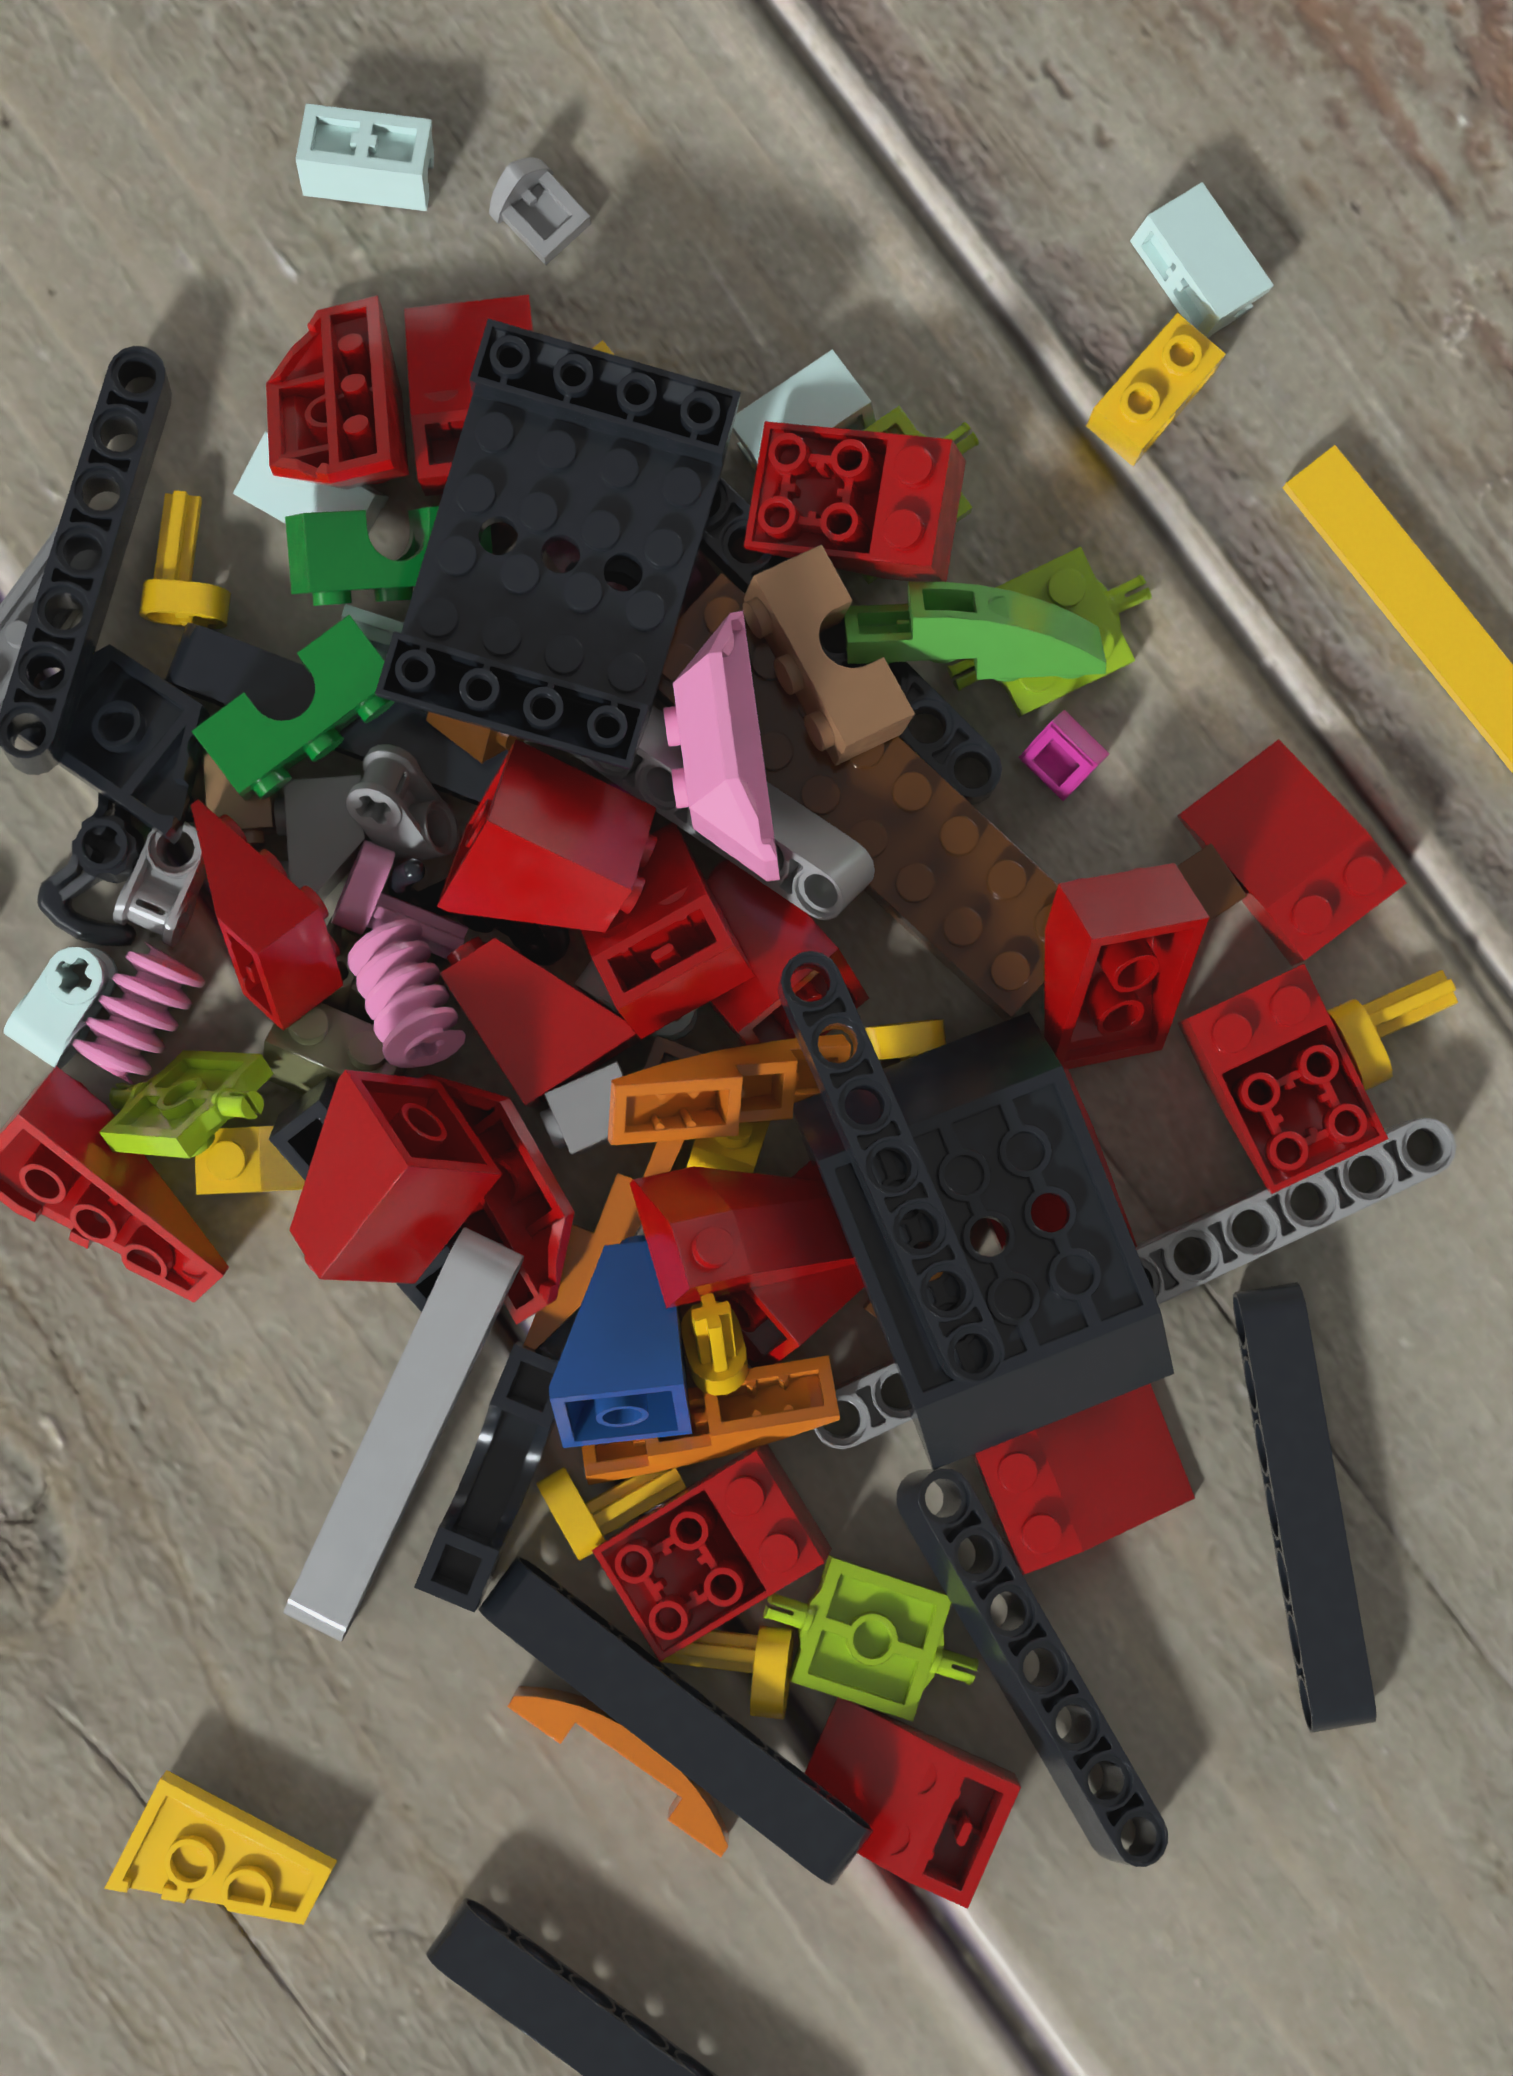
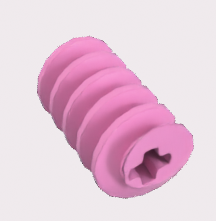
M413 919L395 920L368 932L354 944L348 953L347 961L349 969L357 977V989L362 997L365 998L366 1012L374 1020V1032L378 1039L383 1042V1055L389 1064L399 1068H417L443 1061L456 1053L464 1044L466 1034L462 1030H450L456 1025L459 1017L454 1008L442 1007L448 1002L450 995L445 986L435 984L439 980L440 970L436 964L426 962L430 958L432 951L426 942L418 941L423 929L419 922Z
M146 943L150 949L148 954L128 951L125 955L126 959L137 971L135 976L114 973L111 978L124 993L121 998L100 996L98 1001L110 1014L109 1019L103 1020L92 1017L86 1019V1025L97 1037L95 1042L74 1039L71 1044L82 1056L131 1084L134 1083L129 1078L128 1073L145 1076L149 1075L152 1071L151 1065L141 1052L163 1053L166 1048L165 1044L154 1032L155 1029L176 1031L179 1027L178 1022L167 1009L169 1007L190 1009L192 1002L181 989V986L187 985L202 988L205 984V979L199 973Z

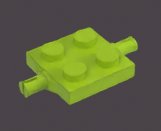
M1080 546L995 587L1047 601L1071 611L1098 626L1107 663L1106 674L1084 675L1074 679L1048 676L1019 678L1009 682L997 681L1006 690L1019 718L1135 662V658L1121 631L1119 613L1152 599L1149 587L1128 597L1125 596L1147 583L1141 574L1115 588L1107 590L1095 577ZM973 658L964 659L952 666H947L950 678L972 668L974 669V671L953 681L958 691L979 681L976 677Z
M183 1050L161 1072L147 1082H139L138 1084L122 1082L115 1084L117 1088H111L109 1100L115 1109L121 1111L99 1133L112 1152L190 1159L204 1152L212 1145L215 1140V1133L229 1119L234 1117L256 1119L257 1115L255 1113H262L264 1101L262 1096L256 1091L274 1073L262 1054Z
M829 1555L818 1588L808 1599L807 1603L776 1593L770 1595L767 1599L770 1604L790 1610V1612L765 1605L763 1618L799 1628V1646L788 1677L792 1683L913 1722L922 1692L934 1678L935 1673L964 1682L966 1685H971L975 1679V1675L971 1672L953 1667L952 1665L955 1664L977 1672L978 1658H971L944 1649L943 1628L951 1606V1601L946 1593Z

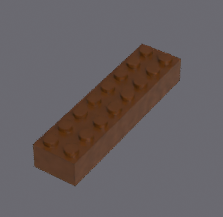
M722 573L678 620L656 695L666 707L676 706L673 682L730 613L743 611L745 594ZM744 616L767 782L863 846L871 856L875 868L873 880L864 891L1004 1021H1007L1045 982V927L1058 884L898 736L835 766L827 751H819L812 743L804 723V717L807 715L796 694L789 695L781 686L773 665L776 657L765 637L759 639L753 634Z

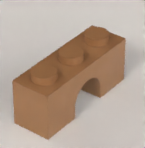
M817 546L754 575L744 597L743 612L745 619L757 638L765 637L776 657L773 665L781 686L789 695L795 693L807 715L804 717V723L814 746L819 751L826 750L836 766L901 735L915 713L885 658L883 657L863 667L848 668L833 662L821 647L819 634L840 624L853 601L823 546Z

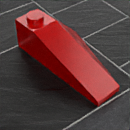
M55 1066L0 1129V1201L15 1213L33 1222L42 1214L71 1229L69 1240L86 1249L90 1247L92 1242H97L121 1254V1259L126 1269L195 1303L224 1276L229 1268L228 1264L144 1154L112 1152L99 1132L115 1115L106 1104L90 1093L81 1082L71 1078L58 1066Z
M693 1166L633 1179L630 1182L666 1309L701 1301L700 1296L708 1293H713L714 1297L855 1264L823 1181Z

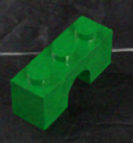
M439 506L408 511L409 541L404 552L395 560L384 557L373 547L367 530L366 510L311 512L286 516L291 594L312 593L313 606L351 604V591L374 590L375 602L411 600L413 587H415ZM489 525L481 535L480 544L487 552L493 554L491 525Z
M350 615L297 652L302 664L314 678L315 682L313 701L302 715L291 720H273L259 712L243 692L191 731L245 801L255 794L261 801L272 796L292 779L288 773L290 768L307 756L313 762L323 758L344 740L340 731L359 717L365 723L374 720L395 703L375 695L385 661Z

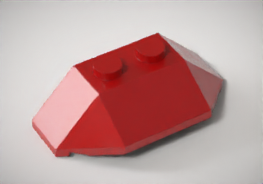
M373 296L317 310L307 324L309 331L290 348L266 383L269 466L273 476L341 489H351L368 484H380L390 479L409 475L402 391L379 297Z
M431 1074L424 1075L420 1078L439 1080L502 1173L501 1177L461 1225V1228L463 1230L466 1227L524 1256L521 1267L504 1301L506 1308L517 1325L557 1300L575 1211L509 1097Z

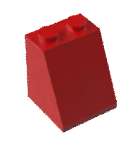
M516 739L466 824L437 907L452 913L605 933L619 910L627 914L632 911L643 890L645 878L637 875V872H641L644 869L657 842V837L649 834L656 807Z
M727 859L713 869L707 883L755 977L708 1003L744 1046L796 1038L780 1002L777 989L784 967L791 958L799 953L814 951L823 953L831 958L842 975L856 1009L869 999V996L839 948L806 912ZM802 969L791 977L792 990L800 999L813 1002L820 1000L826 995V980L816 970ZM832 1029L824 1031L819 1036H825Z
M479 936L475 937L446 957L451 966L440 973L441 977L524 1105L529 1108L536 1109L547 1101L545 1093L590 1074L640 1041L634 1030L625 1020L496 938L485 943Z
M345 1069L337 1080L289 1231L302 1250L306 1264L321 1280L415 1284L501 1177L502 1173L439 1080Z
M811 1161L792 1176L793 1178L823 1181L817 1165L812 1166ZM854 1264L715 1297V1301H728L731 1309L734 1310L743 1335L748 1364L754 1368L776 1364L797 1349L865 1286L857 1266Z

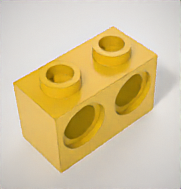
M1177 312L1096 404L1086 427L1134 467L1214 376L1226 353Z

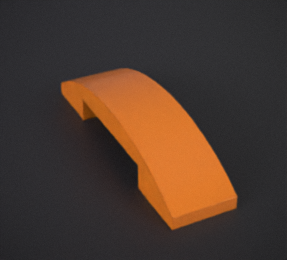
M518 1687L507 1706L559 1744L562 1743L575 1723L676 1793L677 1797L669 1807L667 1820L713 1853L722 1857L728 1848L729 1833L718 1808L706 1790L588 1698L544 1687Z

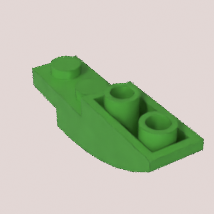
M908 582V603L850 606L844 616L847 664L865 663L868 665L883 657L887 664L892 662L928 660L935 663H949L957 659L973 658L977 680L995 679L1003 682L1027 677L1058 676L1074 679L1084 675L1106 674L1107 663L1098 626L1071 611L1047 601L1010 590L954 582Z

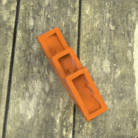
M843 1034L819 1036V1052L825 1059L834 1063H842L850 1059L851 1044ZM797 1038L722 1049L670 1061L611 1080L608 1141L611 1145L738 1136L739 1123L793 1119L794 1103L819 1094L820 1091Z
M686 1140L656 1142L643 1177L672 1171ZM617 1173L595 1232L572 1224L557 1300L535 1314L524 1346L534 1350L538 1349L580 1308L604 1245L620 1244L622 1240L636 1236L641 1229L642 1224L630 1187V1182L633 1178Z
M829 1355L748 1368L745 1382L736 1391L727 1395L714 1396L703 1392L698 1387L688 1388L692 1434L582 1446L586 1480L588 1485L708 1461L780 1441L840 1420Z

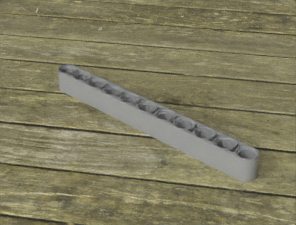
M1419 1118L1402 1121L1385 1129L1389 1139L1278 1192L1270 1194L1266 1186H1262L1138 1244V1247L1135 1248L1158 1305L1441 1173L1449 1167L1455 1157L1456 1143L1454 1135L1447 1125L1436 1119ZM1417 1129L1428 1133L1434 1145L1433 1155L1423 1165L1413 1162L1406 1148L1410 1135ZM1359 1156H1364L1371 1160L1377 1173L1375 1183L1366 1192L1356 1190L1350 1183L1348 1176L1349 1167ZM1307 1183L1318 1193L1319 1205L1314 1215L1303 1220L1293 1212L1290 1199L1292 1192L1297 1186ZM1244 1210H1250L1260 1219L1262 1230L1260 1237L1255 1243L1244 1247L1233 1237L1232 1224L1239 1213ZM1193 1237L1203 1246L1204 1260L1200 1268L1185 1274L1175 1264L1173 1257L1174 1249L1178 1242L1184 1238ZM893 1359L835 1386L837 1401H848L858 1409V1423L852 1431L843 1435L833 1434L824 1426L815 1428V1433L823 1443L831 1448H851L912 1420L908 1409L912 1407L911 1403L905 1407L895 1408L885 1404L882 1400V1384L886 1378L898 1373Z

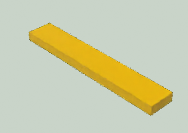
M1333 445L1286 482L1282 487L1283 490L1513 773V664L1338 447Z

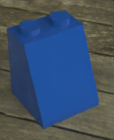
M645 1235L628 1237L622 1240L620 1244L604 1245L549 1385V1396L563 1448L692 1434L685 1352L681 1334L680 1305L666 1309Z

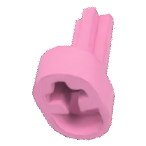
M364 840L337 902L331 923L362 935L366 927L374 930L381 925L395 920H417L423 929L418 941L426 942L430 946L432 954L447 959L446 957L451 952L463 945L468 927L382 892L394 861L395 852Z

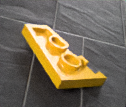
M166 1770L157 1783L104 1889L127 1893L132 1888L162 1894L161 1899L185 1903L187 1899L224 1905L227 1911L304 1925L337 1860Z

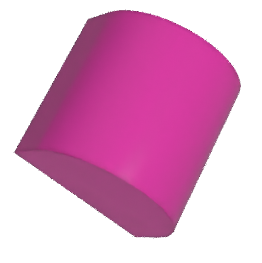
M1064 709L1044 728L1018 758L1064 801L1110 753Z

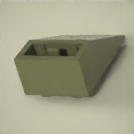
M330 919L326 928L340 950V956L336 958L344 985L284 1031L275 1023L273 1024L264 1041L263 1057L274 1073L268 1081L304 1095L327 1076L336 1084L345 1069L404 1076L407 1068L391 1065L384 1057L382 1052L383 1042L378 1039L374 1032V1020L367 1014L365 998L362 997L356 986L357 977L354 976L347 964L348 953L354 944L373 929L366 927L364 933L359 935L332 924ZM432 953L426 961L427 963L436 964L440 973L451 966L447 959ZM441 975L435 983L436 985H444L445 981Z

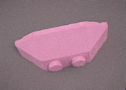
M743 611L733 612L725 618L673 682L676 706L663 708L668 746L681 745L684 768L671 769L677 809L689 807L694 830L766 882L780 880L744 614Z

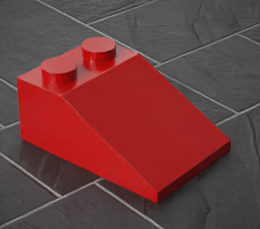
M1280 739L1177 815L1202 849L1212 843L1247 895L1241 901L1291 966L1308 959L1407 884L1369 832Z
M1175 863L1135 868L1130 871L1091 878H1079L1058 884L1045 927L1044 1037L1063 1066V1069H1072L1163 1050L1209 920L1207 912Z
M1151 1383L973 1454L1012 1558L1022 1575L1084 1552L1195 1499Z

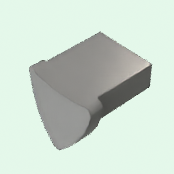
M533 157L523 158L511 162L503 171L492 194L489 214L498 224L504 221L531 251L547 265L591 225V218L552 176L554 172L544 161Z

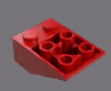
M529 294L404 309L410 413L417 478L425 496L443 494L473 394L469 380L488 318L534 332Z
M765 421L744 547L749 550L791 559L822 545L836 569L891 580L947 582L966 460L952 439Z
M198 799L191 804V809L216 917L242 992L284 1031L344 985L336 958L340 956V950L328 933L324 921L329 916L328 910L312 888L307 885L298 888L288 879L283 866L270 851L263 849L257 852L248 844L243 831L229 815L222 814L218 817Z
M673 822L652 833V835L657 837V842L646 866L641 872H637V875L645 878V884L632 911L627 914L619 910L605 933L581 930L591 958L616 1009L640 1039L755 977L679 827Z
M1305 964L1290 969L1178 1022L1179 1028L1205 1082L1270 1194L1278 1192L1389 1139Z
M766 1444L748 1449L687 1487V1489L595 1547L592 1552L659 1662L824 1564L832 1548L771 1448Z
M838 1697L804 1771L811 1779L858 1814L873 1829L872 1834L857 1854L907 1882L967 1909L1021 1789L1015 1773L872 1708Z

